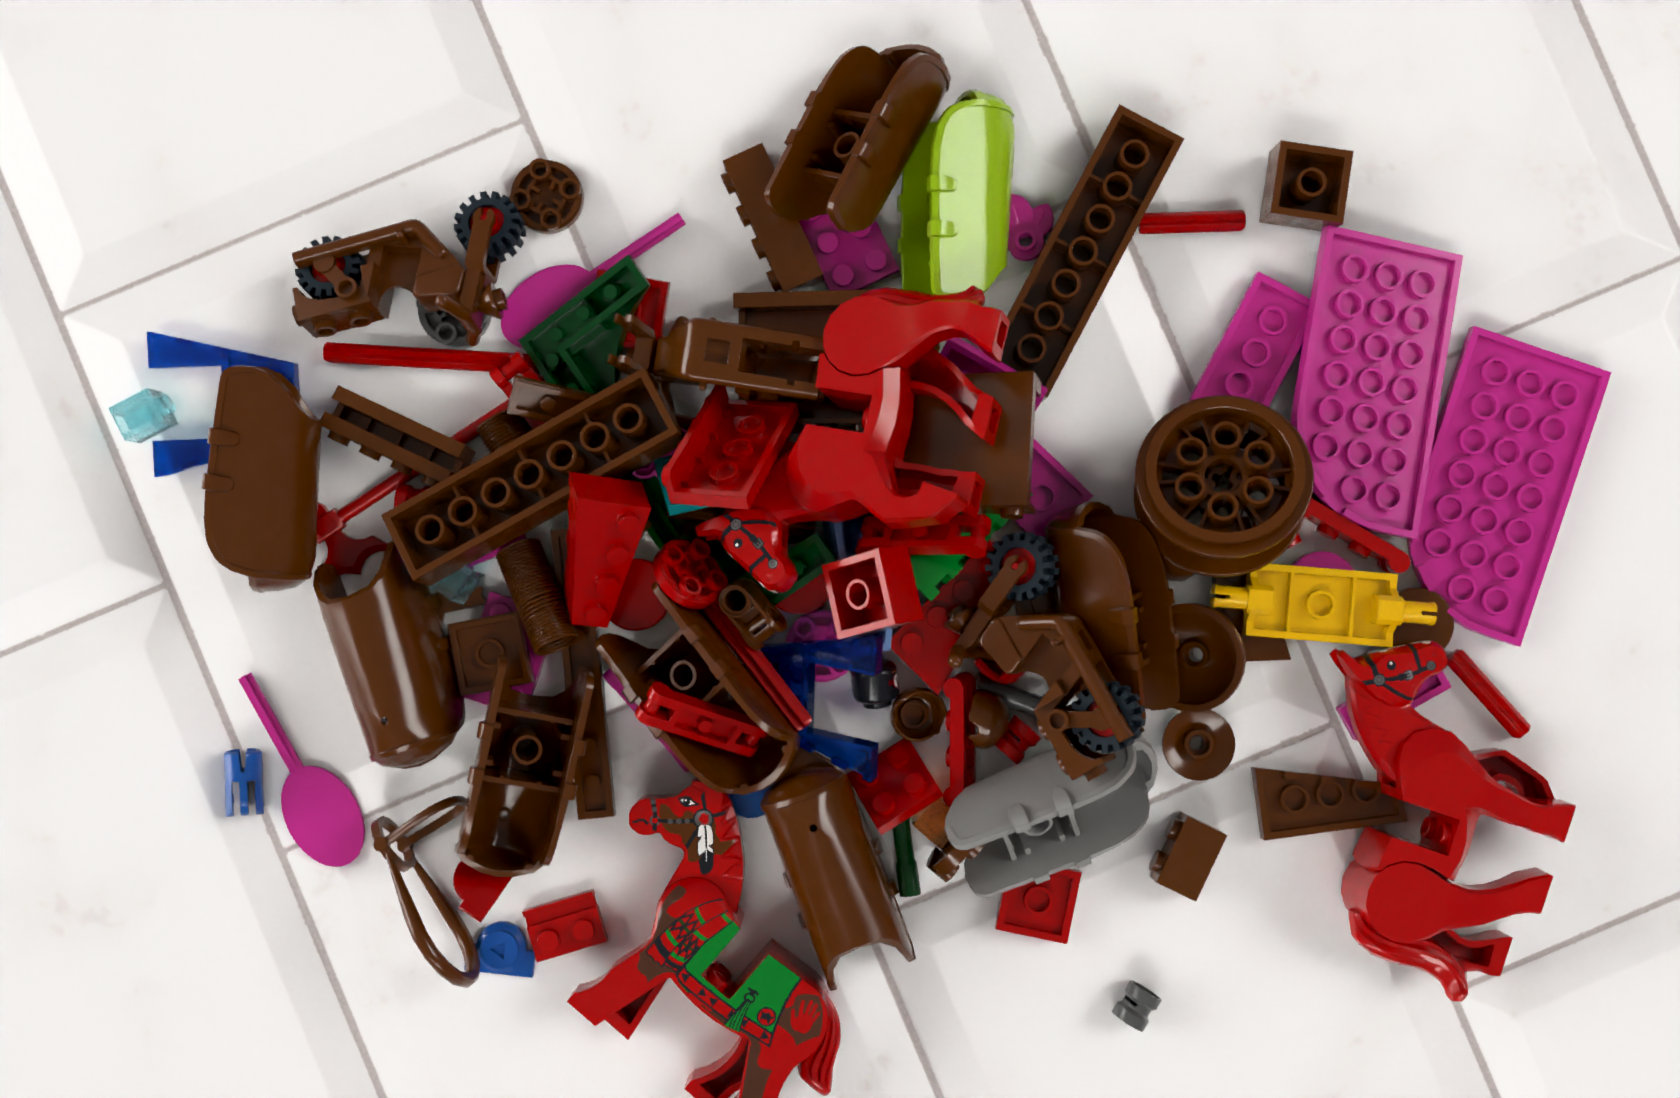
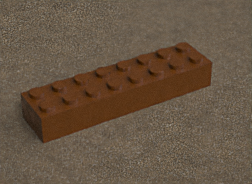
M1120 104L1007 314L1010 325L1001 362L1016 371H1034L1042 386L1048 388L1041 402L1048 398L1185 139Z
M643 367L381 516L412 580L431 586L567 510L568 499L570 498L569 472L622 479L676 449L677 444L683 439L685 434L655 378Z

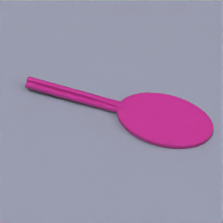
M675 214L590 272L576 265H557L543 269L524 280L507 299L508 309L503 310L504 317L501 319V329L505 338L513 345L523 348L518 340L595 281L597 269L609 270L626 255H631L635 259L685 226L686 223L680 214Z
M249 673L238 679L291 773L285 780L281 794L283 817L290 834L308 856L321 864L341 867L351 863L360 854L365 840L364 819L355 796L348 786L332 772L322 767L304 766L253 674Z

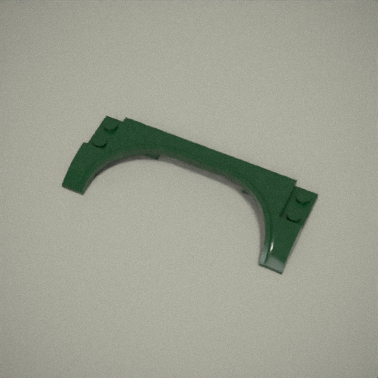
M626 255L518 341L546 382L597 394L621 380L620 370L607 363L609 354H613L618 358L619 354L622 355L627 334L626 329L614 323V316L616 313L623 315V317L626 314L634 315L651 284L632 256ZM631 473L622 478L623 480L642 482L651 505L648 520L653 526L647 532L659 550L672 540L683 539L692 541L695 538L702 539L709 545L710 555L715 559L720 570L726 575L728 579L727 586L738 578L746 577L752 579L774 606L823 573L821 565L837 561L818 531L807 538L788 543V556L795 565L798 578L790 590L784 593H773L763 587L745 568L732 558L719 539L706 541L705 536L698 537L695 527L701 523L666 517L667 507L656 476L649 479H639ZM734 590L733 597L735 601L746 605L745 595L741 591Z

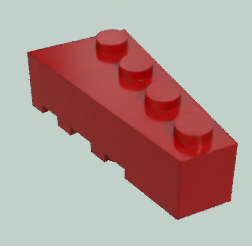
M569 472L570 498L568 499L567 510L569 523L566 534L567 558L565 561L564 599L573 625L608 628L649 517L651 505L642 482Z
M991 540L987 542V551L983 558L975 559L969 557L965 561L966 564L963 569L946 585L943 584L938 589L940 593L932 601L926 599L921 604L924 620L899 626L892 633L891 649L937 695H939L945 681L954 669L948 664L949 650L961 636L944 627V622L949 619L946 614L962 604H966L968 608L974 606L977 609L979 608L977 606L978 602L990 586L987 577L991 576V572L985 571V564H990L991 559L986 558L987 553L993 552L995 549L992 547L993 542Z

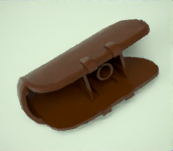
M919 44L890 47L880 53L871 47L856 46L841 54L831 66L817 90L810 92L804 103L806 110L797 128L790 130L784 142L787 147L764 193L765 200L777 216L784 217L790 221L807 220L818 215L828 214L837 229L846 233L861 231L873 224L945 93L949 90L951 77L944 58L930 47Z
M236 365L223 370L220 376L214 423L208 432L207 443L211 444L207 473H203L201 489L205 490L204 528L206 541L214 558L222 566L248 577L249 586L253 591L264 593L295 588L311 578L316 558L322 421L312 413L297 388L281 373L270 370L268 367Z
M1083 502L1057 513L1044 526L1043 530L1046 538L1045 542L1053 545L1055 549L1052 553L1053 555H1058L1059 562H1055V568H1060L1059 575H1054L1053 580L1056 583L1052 587L1057 613H1073L1079 616L1116 681L1120 682L1122 686L1128 685L1132 688L1131 693H1137L1141 699L1138 700L1140 706L1144 705L1146 709H1151V711L1172 708L1180 699L1176 648L1179 647L1178 632L1174 631L1171 605L1175 603L1174 591L1172 588H1169L1164 559L1159 551L1156 538L1141 521L1133 517L1115 514L1110 506L1101 502ZM1084 682L1080 686V691L1087 689V686ZM1146 712L1142 713V718L1146 719Z
M393 539L387 544L380 570L370 584L347 596L340 574L333 565L321 564L317 566L314 572L313 587L370 754L371 762H376L382 767L407 769L421 766L435 759L453 743L457 732L464 724L466 713L464 696H460L450 637L445 634L437 609L441 607L437 593L431 594L429 586L412 580Z
M656 581L652 584L651 588L680 629L660 649L647 648L623 636L611 633L599 636L595 641L596 649L624 686L622 694L630 704L636 703L639 706L641 702L648 699L647 691L652 683L662 682L673 691L748 715L751 720L768 733L765 738L759 739V748L752 757H746L655 727L647 726L655 739L662 738L689 771L712 790L720 793L747 795L767 789L779 781L792 766L799 751L800 735L794 731L701 609H690L677 604L663 592ZM663 706L659 708V710L667 712L669 709Z
M498 655L484 721H479L476 737L480 741L475 764L470 766L467 782L470 784L458 842L455 844L454 849L463 863L481 873L495 877L526 875L536 872L543 866L550 865L555 853L569 800H575L578 784L573 782L578 756L585 755L587 740L583 739V733L594 686V676L591 671L585 669L581 671L567 690L553 697L529 695L511 689L504 678L507 667V655ZM506 811L507 815L501 816V813Z
M811 766L795 770L781 777L779 781L765 792L760 808L764 812L785 868V872L782 875L787 888H792L800 912L797 916L801 927L808 930L829 990L837 989L833 970L840 957L859 948L883 943L896 947L908 962L915 960L914 947L895 895L899 893L894 878L888 879L880 858V854L884 852L880 839L872 837L846 772L834 767ZM816 825L817 830L812 831L810 826Z

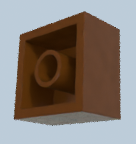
M1281 140L1269 152L1259 222L1320 232L1327 225L1336 227L1342 225L1354 151Z

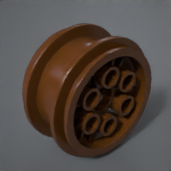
M1228 395L1209 396L1186 402L1164 415L1151 428L1140 447L1136 460L1133 492L1137 520L1144 523L1153 533L1158 542L1161 555L1172 564L1184 570L1211 577H1233L1251 573L1276 560L1288 549L1297 536L1313 492L1314 472L1311 456L1303 438L1295 427L1281 414L1262 403ZM1192 452L1197 454L1200 459L1188 461L1182 455ZM1257 456L1265 464H1254L1249 460V457ZM1218 464H1225L1222 468H1217L1216 466ZM1164 472L1180 475L1177 479L1162 480ZM1277 478L1279 485L1272 484L1269 479ZM1229 479L1227 488H1223L1218 492L1214 491L1215 487H1220ZM1187 487L1196 496H1185L1180 490ZM1260 491L1266 498L1254 500L1248 495ZM1220 507H1225L1229 516H1218L1215 512ZM1199 508V513L1203 517L1199 525L1196 526L1188 522L1187 519ZM1243 511L1256 524L1255 527L1245 530L1240 517Z

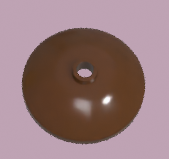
M1190 602L1172 605L1174 631L1178 632L1179 647L1176 648L1180 686L1179 702L1172 708L1184 712H1202L1213 709L1228 700L1242 681L1246 666V656L1241 636L1227 617L1209 606ZM1195 647L1199 648L1203 653L1201 660L1197 659L1193 654Z

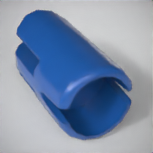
M247 748L245 768L242 767L240 749L229 750L224 753L226 817L234 816L233 782H239L241 816L249 815V781L254 780L256 814H264L263 761L260 749Z

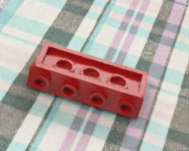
M715 385L711 393L705 398L699 413L691 421L685 436L677 444L671 459L662 469L661 480L663 486L666 487L670 503L749 510L800 416L797 403L732 400L728 397L726 386Z

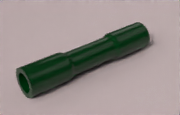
M910 818L892 829L900 897H912L921 894L917 861L914 858Z

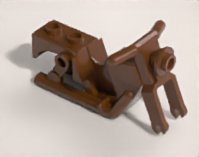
M616 313L614 316V323L635 335L636 343L635 349L628 348L626 356L619 354L618 358L613 354H609L607 363L627 375H631L644 367L655 378L672 412H675V407L670 389L671 383L699 386L701 391L706 390L707 383L735 388V393L747 401L749 394L757 395L756 400L762 402L778 403V399L821 405L825 395L815 387L819 356L795 355L805 352L823 353V337L718 321L714 317L710 319L692 318L688 320L687 317L680 316L676 319L668 336H661L656 340L655 331L641 322L636 316L626 314L623 317L619 313Z

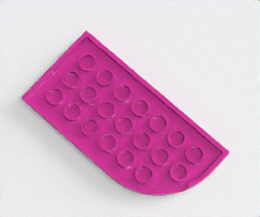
M1327 225L1321 231L1292 404L1291 424L1303 438L1311 456L1314 472L1313 492L1328 508L1368 531L1410 540L1418 539L1463 255Z
M1472 326L1468 329L1436 424L1418 539H1407L1408 553L1422 588L1428 589L1430 592L1434 591L1443 597L1450 607L1447 612L1454 618V622L1480 635L1512 646L1521 647L1612 372L1477 326Z

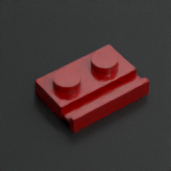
M594 888L524 909L522 912L523 917L526 919L527 931L537 962L601 944L609 939L599 904H597Z

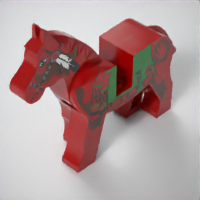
M694 777L692 783L681 792L666 795L649 794L641 797L630 809V827L641 835L660 833L665 841L681 848L684 852V857L658 901L651 937L619 958L599 978L579 984L567 1002L594 1026L606 1020L629 1040L667 979L671 978L684 995L702 1012L721 1026L740 1036L732 1049L723 1057L709 1065L694 1069L688 1076L684 1089L694 1098H729L738 1090L739 1092L734 1098H778L785 1080L797 1065L800 1078L816 1092L827 1096L832 1088L833 1066L840 1046L841 1029L837 1010L828 996L826 984L819 973L773 938L769 940L735 981L731 979L732 973L722 963L718 961L714 964L712 963L738 933L744 918V912L739 905V901L742 895L745 875V852L738 814L729 794L712 790L698 778Z

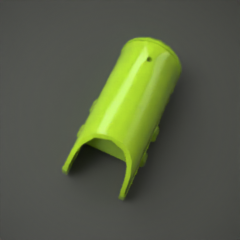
M969 89L963 92L955 103L942 113L937 122L929 123L902 171L901 194L897 196V211L901 212V238L897 240L898 254L901 255L902 289L930 295H948L964 292L973 285L982 289L983 293H985L1000 272L1007 267L1015 139L1013 117L1015 115L1010 106L1002 99L977 89Z

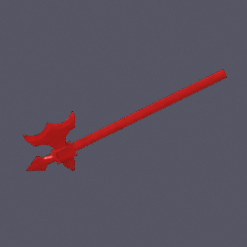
M509 399L450 438L467 444L479 436V432L476 431L481 423L507 409ZM397 471L339 510L337 508L328 510L324 504L318 501L317 543L321 544L325 541L328 548V556L324 564L333 565L340 575H360L364 561L373 553L385 551L388 543L374 535L365 539L349 537L342 531V529L347 527L346 522L395 491L399 484L409 482L420 473L413 471L411 476H407Z

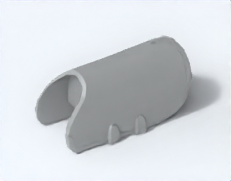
M1143 735L1136 738L1130 746L1116 752H1110L1114 753L1116 758L1105 764L1109 771L1089 782L1085 775L1071 780L1070 776L1066 775L1059 767L1056 760L1057 753L1055 749H1052L966 787L954 799L945 817L944 829L950 843L958 850H969L984 844L982 850L973 860L969 861L966 858L964 862V876L975 895L980 898H989L1033 881L1036 884L1050 880L1051 874L1073 866H1077L1079 869L1092 863L1091 859L1133 838L1143 828L1149 818L1150 803L1148 792L1154 786L1158 770L1156 754L1151 744L1146 741Z

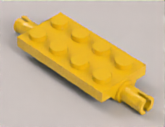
M1268 564L1259 570L1248 573L1245 587L1213 584L1210 594L1225 595V598L1210 597L1211 608L1220 607L1243 610L1242 635L1393 647V634L1397 626H1400L1402 623L1433 626L1437 620V616L1422 614V611L1437 612V604L1435 602L1404 600L1403 597L1399 596L1397 590L1398 574Z

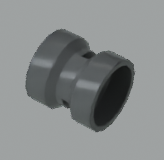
M1130 980L1125 988V997L1122 1001H1118L1115 1004L1112 1013L1126 1024L1143 1032L1149 1023L1148 1016L1150 1012L1157 1010L1162 999L1138 982Z

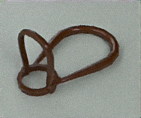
M452 796L429 806L400 827L388 817H379L372 822L371 832L374 839V849L381 852L389 865L404 920L413 941L425 960L441 977L452 985L468 988L478 980L480 973V960L476 945L458 912L418 862L413 851L414 843L444 826L465 810L467 798ZM455 806L440 818L406 837L405 834L432 815L448 807ZM382 827L390 833L388 836L385 837ZM395 841L397 842L398 850L403 853L404 861L390 847ZM412 867L415 869L459 944L464 958L465 972L453 966L434 944L400 872L404 873Z

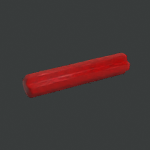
M1243 210L1145 213L1138 225V230L1140 234L1241 231L1246 225V215Z
M1456 649L1447 656V665L1512 737L1519 739L1530 731V724L1463 650Z

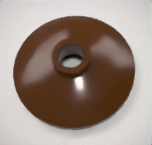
M1181 711L1169 721L1164 730L1162 751L1168 765L1177 774L1190 780H1208L1221 774L1231 763L1235 752V736L1227 720L1215 711ZM1194 736L1201 738V746L1198 749L1190 747V740Z

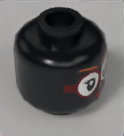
M883 654L861 657V661L854 664L850 670L853 697L857 702L862 703L864 708L880 709L888 707L892 704V700L898 696L900 689L897 666L892 660L883 658Z

